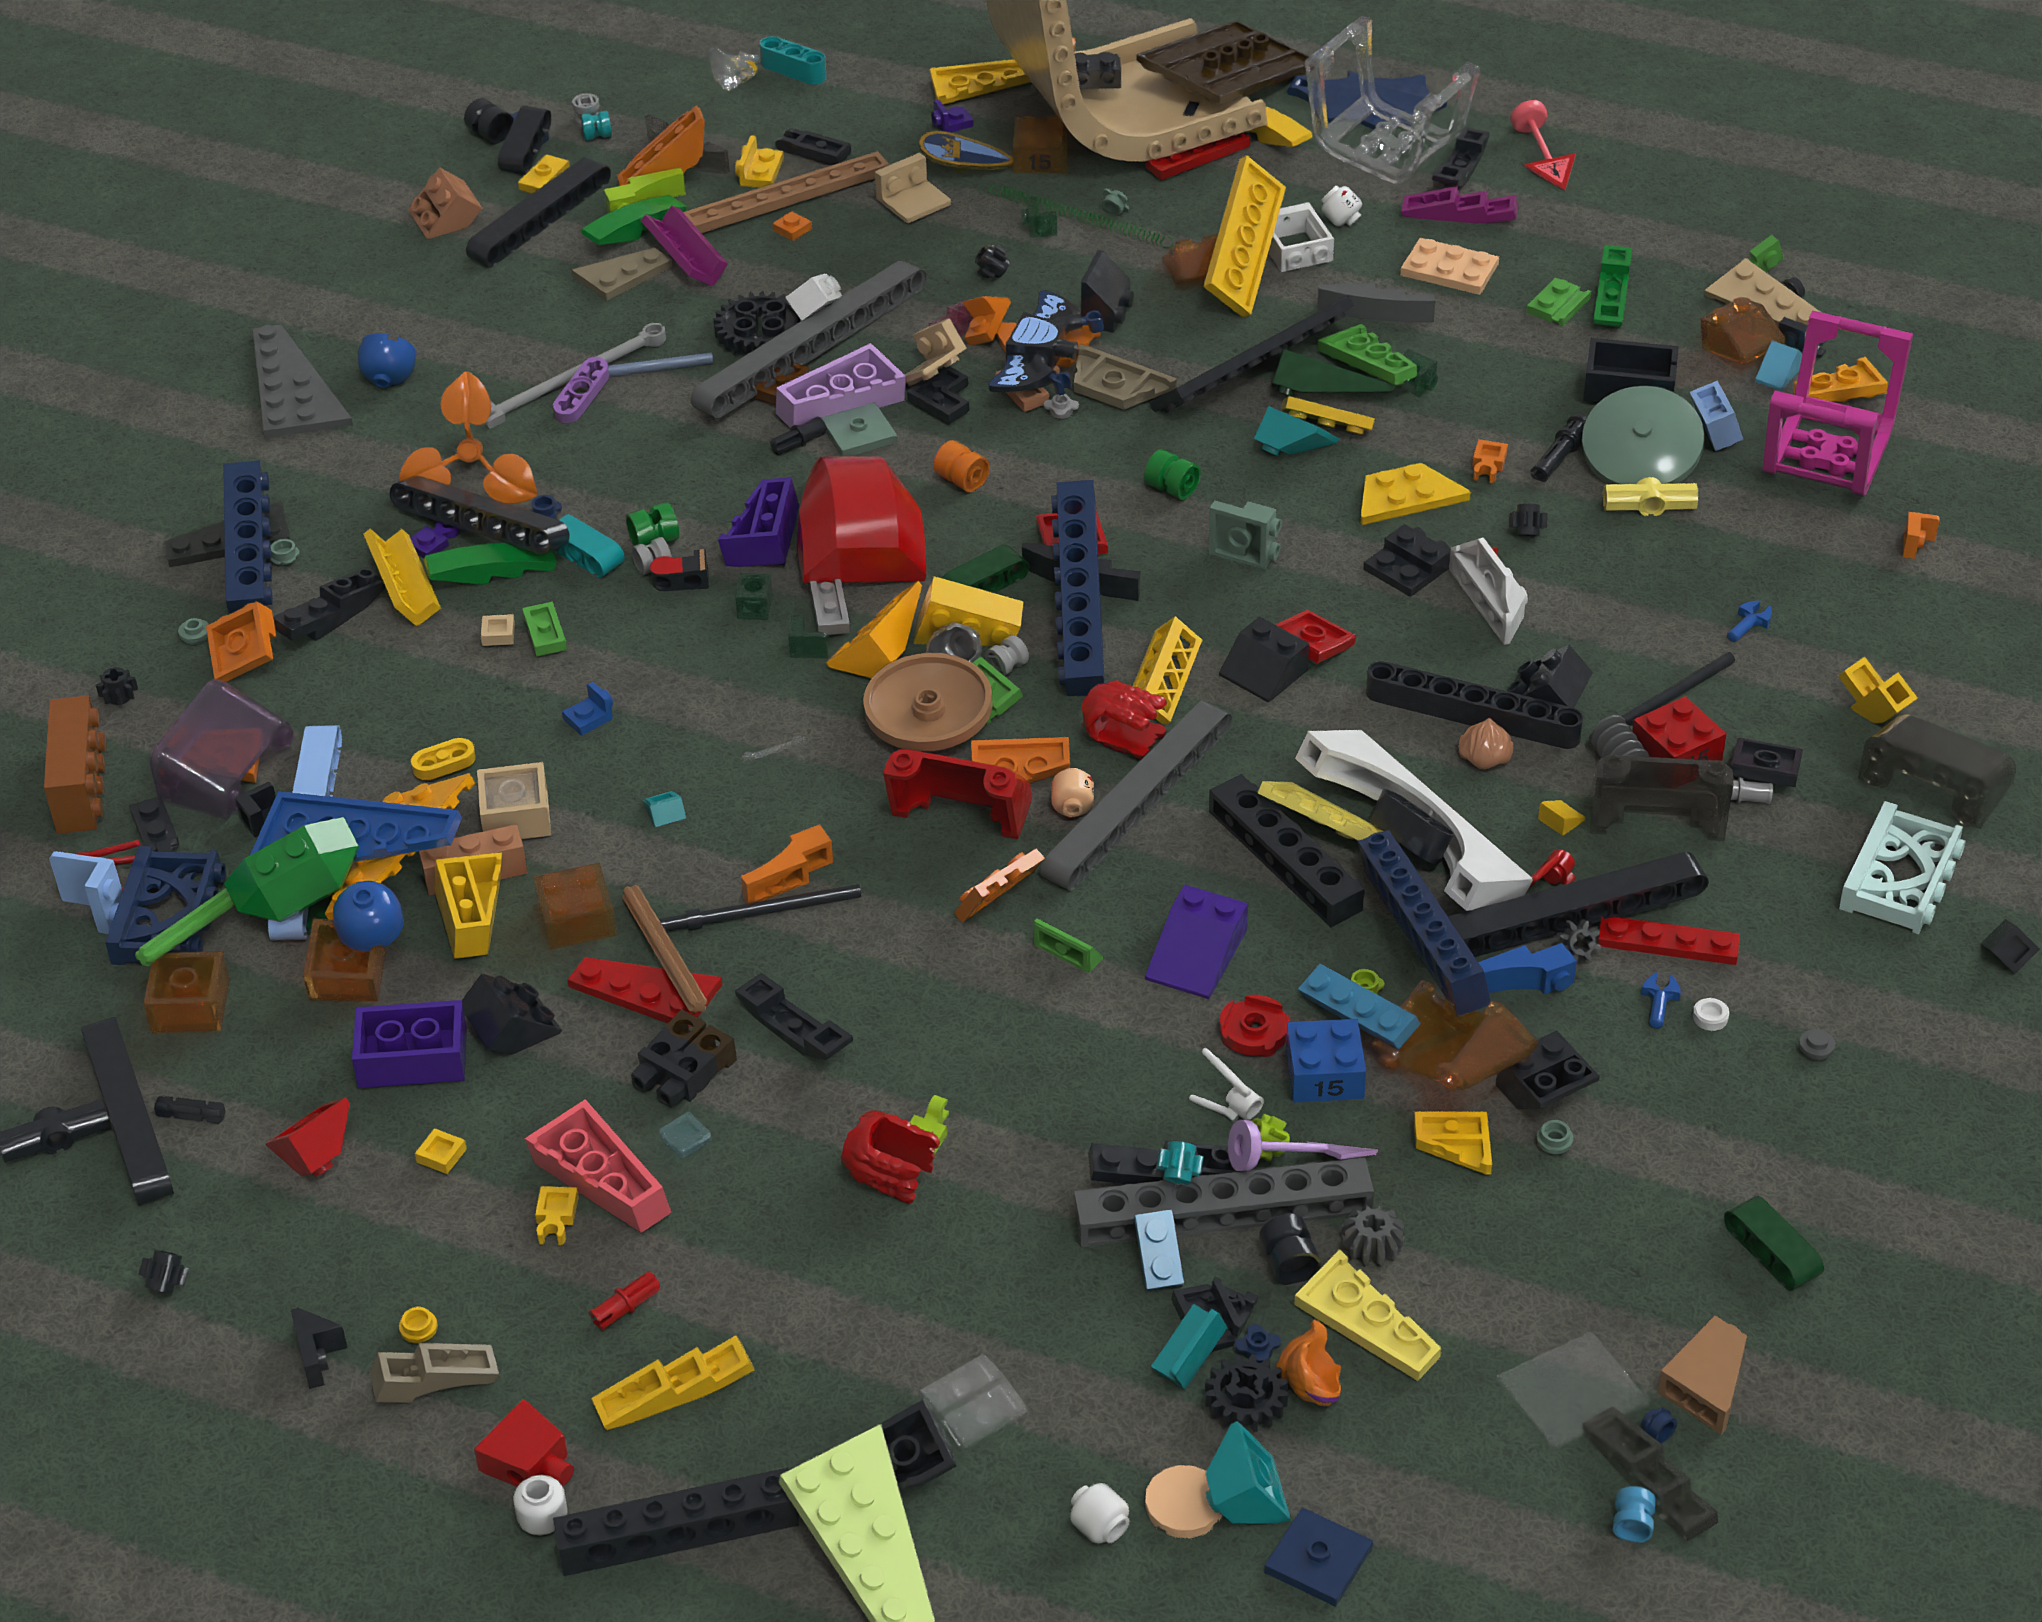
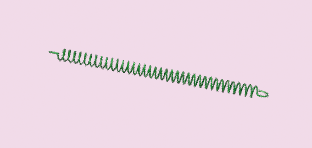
M992 186V187L990 188V192L993 193V194H996V195L999 197V195H998L997 193H994V192L991 191V189H992L993 187H995V186ZM1005 186L1002 187L1001 196L1005 192ZM1009 187L1006 189V193H1005L1006 199H1009V198H1007V195H1008L1009 192H1010V188H1009ZM1014 189L1010 192V199L1014 195ZM1017 191L1015 192V196H1014L1015 201H1016V198L1018 197L1019 191H1018V193H1017ZM1023 191L1019 195V202L1023 197ZM1025 193L1024 198H1023L1024 204H1025V200H1027V197H1028V194H1027V193ZM1030 194L1028 197L1029 206H1031L1029 202H1031L1032 200V194ZM1036 195L1034 196L1033 201H1032V204H1033V207H1034V208H1035L1034 203L1036 202V199H1037V196H1036ZM1039 197L1038 200H1037V208H1038V209H1040V208L1038 207V205H1039V204H1038V201H1039V199H1040V202H1041V197ZM1045 198L1042 200V204H1041L1042 210H1045V209H1043V206L1045 205V202H1046V199H1045ZM1053 202L1051 203V207H1050L1051 212H1052V209L1054 208L1055 202H1054V204H1053ZM1059 202L1055 206V213L1059 208ZM1061 204V206H1060V210H1059L1060 215H1061V211H1062L1063 208H1064V204ZM1066 205L1064 209L1065 217H1067L1065 213H1067L1068 211V205ZM1071 206L1070 209H1069V218H1070V219H1071L1070 214H1071L1072 211H1073V207H1072V206ZM1077 208L1074 209L1073 218L1077 214ZM1080 209L1079 212H1078V221H1079V222L1081 221V220H1079V217H1080L1081 214H1082V210H1081V209ZM1086 211L1082 215L1083 223H1085L1083 219L1086 217ZM1091 212L1087 215V223L1091 217ZM1095 213L1092 215L1091 223L1092 220H1095ZM1098 215L1097 218H1096V226H1097V227H1099V226L1097 225V223H1098L1099 220H1100V215ZM1104 216L1101 218V222H1100L1101 228H1103V227H1102V224L1104 223V220H1105V217H1104ZM1109 218L1105 221V228L1109 223ZM1112 220L1110 221V230L1113 226L1114 220L1113 222ZM1118 220L1115 222V225H1114V231H1115V232H1116L1115 228H1117V226H1118ZM1121 222L1119 225L1120 234H1122L1120 230L1122 229L1123 222ZM1127 223L1124 225V228H1123V233H1124V235H1126V234H1125V231H1126L1127 226H1128ZM1130 225L1129 228H1128V236H1129V237H1131V236L1129 235V232H1131V230H1132V225ZM1135 227L1133 228V232H1132L1133 238H1136V237H1134V234H1135V232H1136V230H1137V227H1136V228H1135ZM1141 227L1138 229L1137 232L1138 240H1140L1138 235H1140L1141 233ZM1144 229L1142 232V240L1145 236L1146 229ZM1150 230L1147 232L1146 240L1148 243V238L1151 233ZM1155 232L1151 235V242L1155 237ZM1157 234L1156 236V245H1159L1157 244V241L1159 240L1160 234ZM1163 234V235L1161 236V239H1160V245H1161L1162 247H1164V248H1170V247H1172L1173 244H1174L1173 238L1168 237V238L1172 239V241H1173V243H1172L1171 246H1169V247L1162 246L1161 242H1163V240H1164V234Z

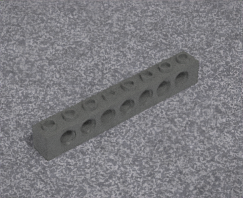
M1364 1157L1286 1167H1271L1243 1172L1235 1171L1208 1176L1200 1175L1199 1177H1192L1190 1184H1176L1161 1180L1105 1188H1089L1074 1191V1213L1081 1247L1137 1241L1134 1216L1138 1214L1172 1210L1176 1236L1259 1227L1266 1224L1270 1219L1283 1214H1297L1304 1221L1349 1216L1352 1209L1362 1211L1365 1203L1373 1209L1374 1189Z

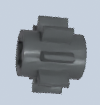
M1584 919L1580 921L1579 926H1576L1569 920L1566 921L1568 928L1564 933L1557 932V935L1562 938L1563 945L1568 951H1571L1570 953L1576 961L1579 955L1590 961V953L1594 948L1601 949V946L1595 940L1600 931L1597 929L1588 931L1589 921ZM1577 934L1584 936L1581 940L1582 946L1580 948L1573 945L1577 941Z

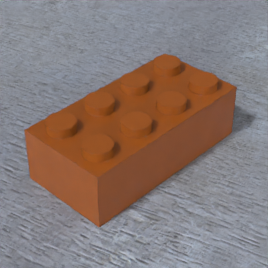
M89 695L51 699L49 704L44 790L57 834L97 830L98 817H103V804L99 795H104L105 790L103 777L100 773L106 771L105 758L101 751H106L107 743L104 731L99 732L98 727H100L98 708H92Z

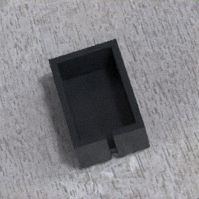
M1591 338L1583 401L1599 403L1614 392L1636 386L1658 387L1674 393L1679 346Z

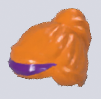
M1313 1320L1310 1330L1292 1339L1282 1350L1276 1368L1280 1367L1282 1369V1379L1288 1380V1384L1299 1398L1306 1402L1316 1403L1319 1406H1330L1339 1400L1341 1385L1339 1383L1341 1366L1335 1364L1332 1357L1325 1350L1327 1341L1325 1326L1319 1321Z

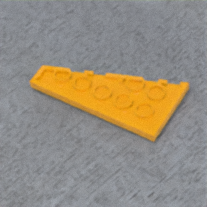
M470 773L430 785L427 783L420 784L413 790L403 793L393 792L386 796L383 802L454 809L459 803L457 795L462 790L469 791L476 783ZM415 852L353 862L342 889L332 896V901L325 912L330 923L333 924V907L335 902L348 886L362 881L382 883L389 876H395L402 869L399 862L406 854L413 856Z

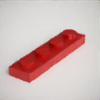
M1242 132L1167 157L1147 160L1146 168L1158 179L1163 180L1250 147V137Z
M1601 917L1598 944L1605 948L1737 965L1740 933L1620 917L1608 919Z

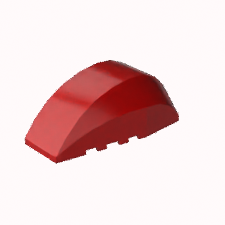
M881 456L819 457L809 473L799 510L797 551L803 583H810V581H816V583L835 582V579H841V582L925 581L926 549L921 509L888 463Z

